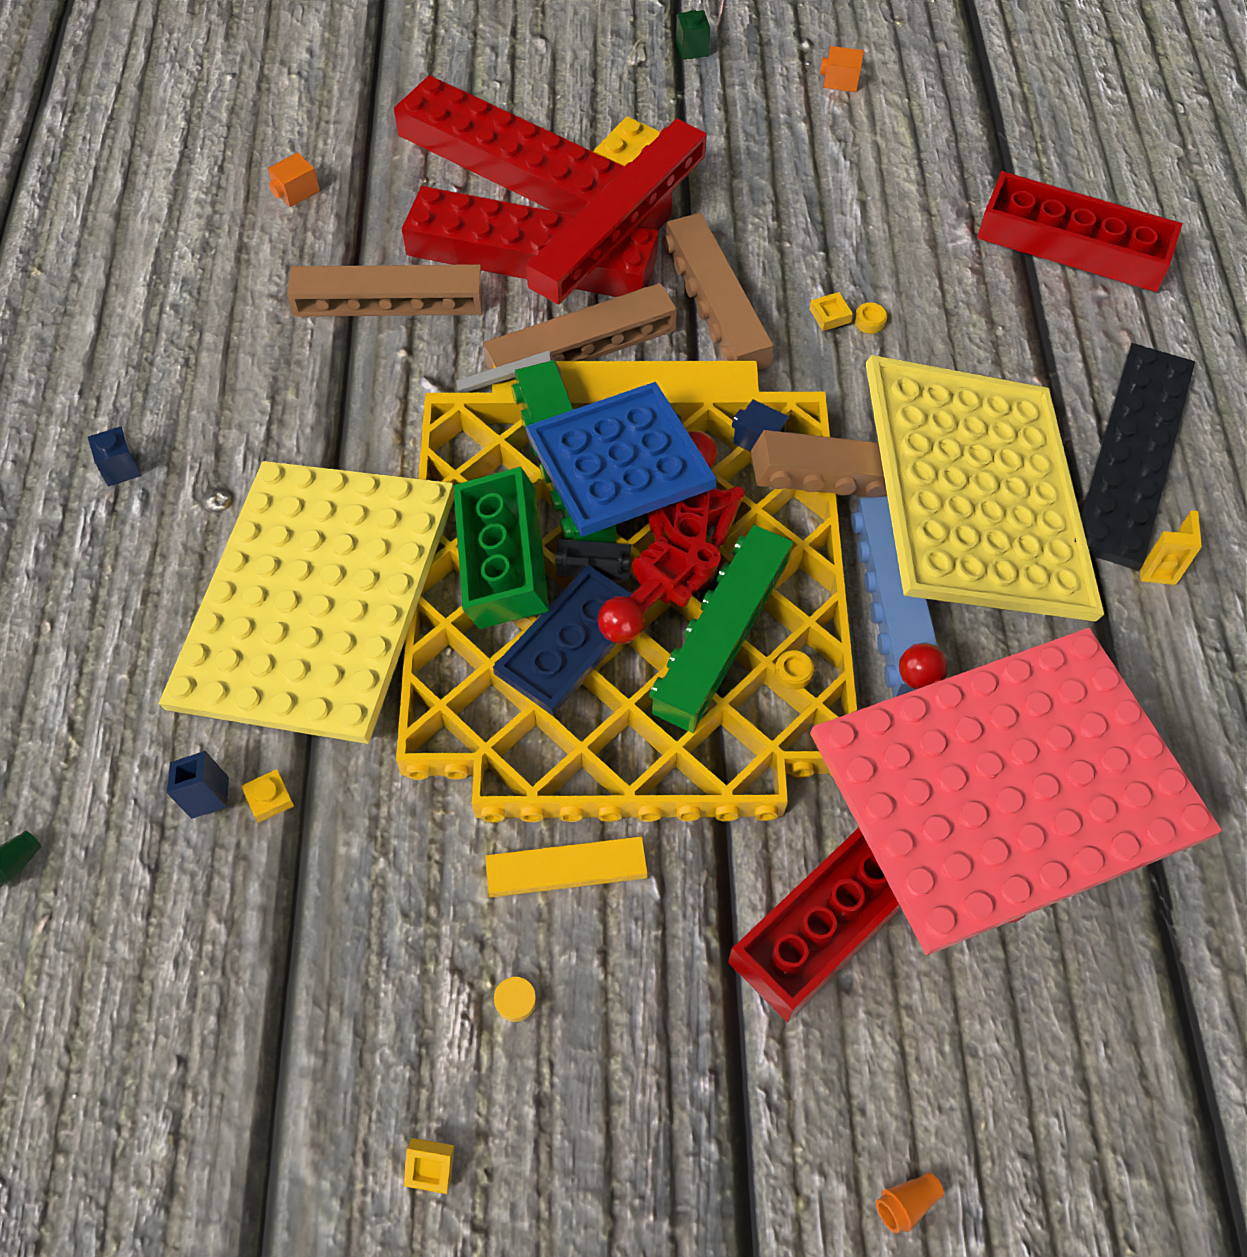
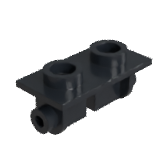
M559 539L558 552H556L555 566H557L556 575L577 577L589 565L609 579L629 581L631 544Z

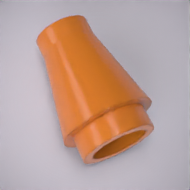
M927 1172L919 1178L884 1189L881 1197L876 1200V1209L881 1220L890 1231L895 1234L902 1230L910 1232L939 1199L944 1197V1189L938 1178L933 1173Z

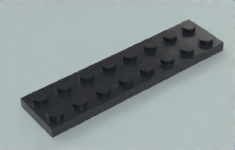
M1131 343L1126 354L1080 514L1090 556L1136 571H1140L1143 566L1195 361Z

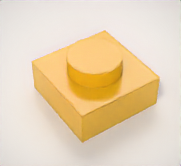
M840 292L813 299L810 302L809 309L822 331L849 324L852 321L853 313Z
M277 769L241 785L258 823L294 807Z
M411 1138L407 1147L403 1186L447 1194L451 1184L455 1145Z

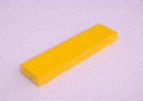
M642 837L485 855L489 898L647 879Z

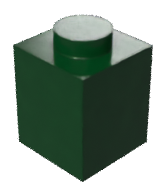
M691 10L677 13L676 44L681 59L709 57L710 25L705 11Z

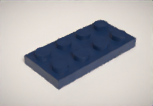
M586 566L549 606V611L542 613L493 666L494 674L553 716L616 645V643L606 639L599 631L597 621L599 610L605 601L615 596L630 597L632 594L591 566Z

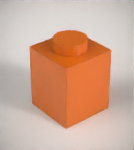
M830 46L828 58L823 57L820 75L825 76L823 88L857 92L864 50Z
M298 152L268 167L271 179L269 182L271 192L277 199L281 198L289 207L320 192L315 168Z

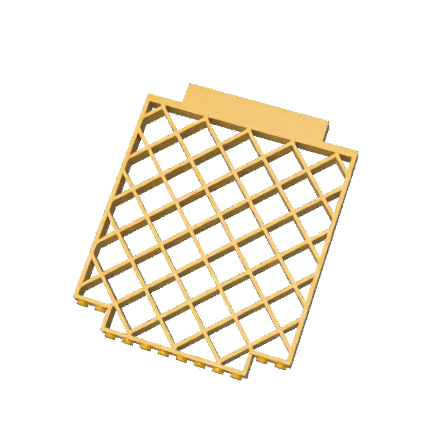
M556 361L561 370L562 382L573 410L656 381L675 413L681 416L683 426L687 432L698 430L705 432L708 430L734 450L711 469L716 477L717 489L727 490L733 488L734 486L728 483V481L749 463L753 465L751 452L733 443L735 429L732 428V422L740 409L745 410L753 399L789 416L787 430L792 433L830 437L826 393L759 392L757 361ZM507 379L492 384V393H425L418 479L431 481L433 476L439 482L456 485L487 476L500 464H503L508 469L521 466L536 488L537 501L543 498L552 505L550 491H553L551 484H545L540 469L518 451L530 440L521 419L520 411L523 410L522 404H515L511 385L516 384V379ZM486 424L514 425L499 436ZM463 431L483 449L454 470L435 451ZM786 488L774 489L758 504H755L744 495L741 506L738 508L735 516L738 521L731 527L725 543L720 545L721 559L716 571L720 572L725 562H732L734 556L731 552L734 550L738 538L741 535L747 536L753 524L793 541L789 562L763 607L766 612L789 629L792 634L767 657L745 640L735 660L750 671V673L723 699L715 693L705 711L707 714L700 720L694 733L688 731L678 741H675L643 712L653 703V699L649 697L651 688L658 677L664 679L669 670L667 663L671 655L644 631H642L637 639L628 643V645L659 672L628 699L597 672L627 645L616 644L579 685L580 687L583 684L614 712L582 742L551 714L497 677L493 672V666L538 618L533 615L512 621L522 631L491 658L487 657L463 635L475 623L463 611L462 606L445 618L423 598V594L453 569L460 574L457 537L450 542L441 535L405 639L396 762L401 776L414 780H423L429 776H445L449 779L460 780L467 776H473L472 807L474 816L491 823L501 822L504 818H520L525 822H539L544 818H559L565 822H577L583 818H599L601 821L615 822L621 820L622 817H637L641 821L653 822L661 817H677L680 821L689 822L698 820L700 817H716L720 821H733L739 817H755L759 821H771L778 817H784L788 802L786 774H791V776L796 778H806L813 774H829L832 776L820 751L786 750L812 724L816 726L838 718L829 709L838 698L841 697L842 716L857 711L836 493L806 492L805 490ZM793 497L824 520L804 540H801L772 517ZM649 523L628 541L616 533V541L612 543L631 544L629 571L633 574L632 564L634 559L641 556V553L648 549L652 542H655V535L650 531ZM559 525L542 539L545 573L565 590L576 577L556 575L557 566H555L556 552H558L559 539H564L561 526ZM706 534V542L712 544L711 537ZM825 544L827 548V559L817 552ZM799 568L831 592V597L810 617L776 590ZM692 595L689 604L685 607H681L673 601L666 605L659 599L644 613L645 628L670 606L675 608L689 621L692 618L698 620L703 612L701 610L702 603ZM832 618L835 637L823 628ZM421 620L432 629L422 639H420ZM807 644L838 669L839 677L817 698L804 688L798 690L787 689L775 677L776 662L781 654L791 650L798 651ZM450 645L476 670L440 700L417 678V671ZM763 684L768 686L800 713L773 741L736 711ZM493 685L521 712L492 738L484 742L457 714ZM416 699L428 711L414 722ZM628 725L662 754L630 786L596 756ZM720 725L757 756L727 786L690 754ZM443 726L472 752L413 753ZM537 726L568 755L532 787L501 756ZM676 767L706 795L647 794ZM768 767L773 770L774 795H741ZM489 768L517 796H484L485 771ZM581 768L611 794L603 796H552Z

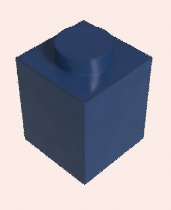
M753 399L745 410L740 409L732 422V428L735 429L733 443L751 452L763 430L787 432L789 416Z
M122 427L88 436L94 462L107 486L141 476L134 450Z
M206 751L170 762L167 794L191 819L227 808L229 777Z

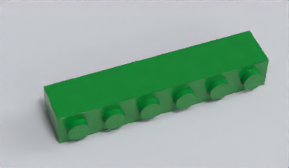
M554 360L515 369L516 384L511 385L515 404H522L523 410L520 413L525 430L528 425L573 410ZM531 444V447H532V451H533L534 456H535V457H538V455H537L535 449L533 448V446H532V444ZM541 463L542 479L545 484L550 483L553 491H550L553 509L555 512L561 511L563 519H560V526L564 539L615 542L616 525L581 537Z
M754 524L747 536L741 535L738 538L733 550L735 557L731 563L725 562L717 577L718 586L715 591L708 590L702 601L701 610L703 612L698 620L695 618L691 619L684 634L685 643L681 649L675 647L667 663V668H669L664 679L658 677L651 688L649 697L653 699V715L694 733L790 559L793 541Z

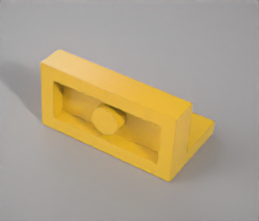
M1191 510L1177 532L1163 531L1140 569V581L1170 585L1178 583L1202 547L1198 511Z

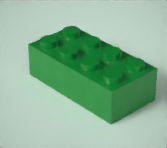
M520 466L453 485L463 611L479 629L548 612L549 603L537 492L523 468Z

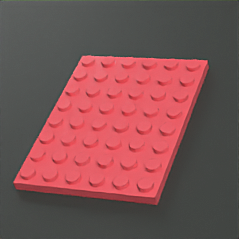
M1090 628L813 726L810 733L926 956L1212 839L1222 832V829Z

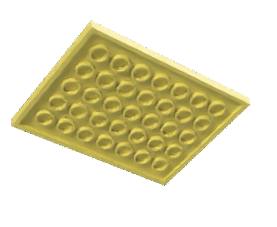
M871 355L866 362V369L904 596L1088 621L1100 619L1104 615L1049 388Z
M262 461L158 704L168 711L369 744L454 501V484Z

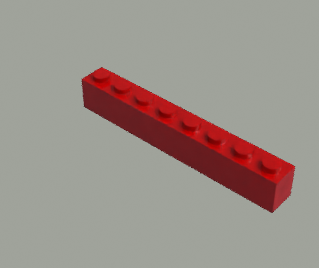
M678 118L667 128H663L658 137L649 145H646L632 162L627 163L623 171L616 178L610 180L595 198L590 199L585 208L578 215L572 217L557 235L552 236L539 253L531 256L526 264L528 288L559 305L705 158L707 133Z

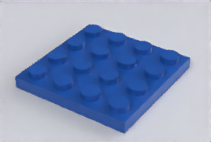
M656 381L526 426L527 436L581 537L716 488L715 475Z

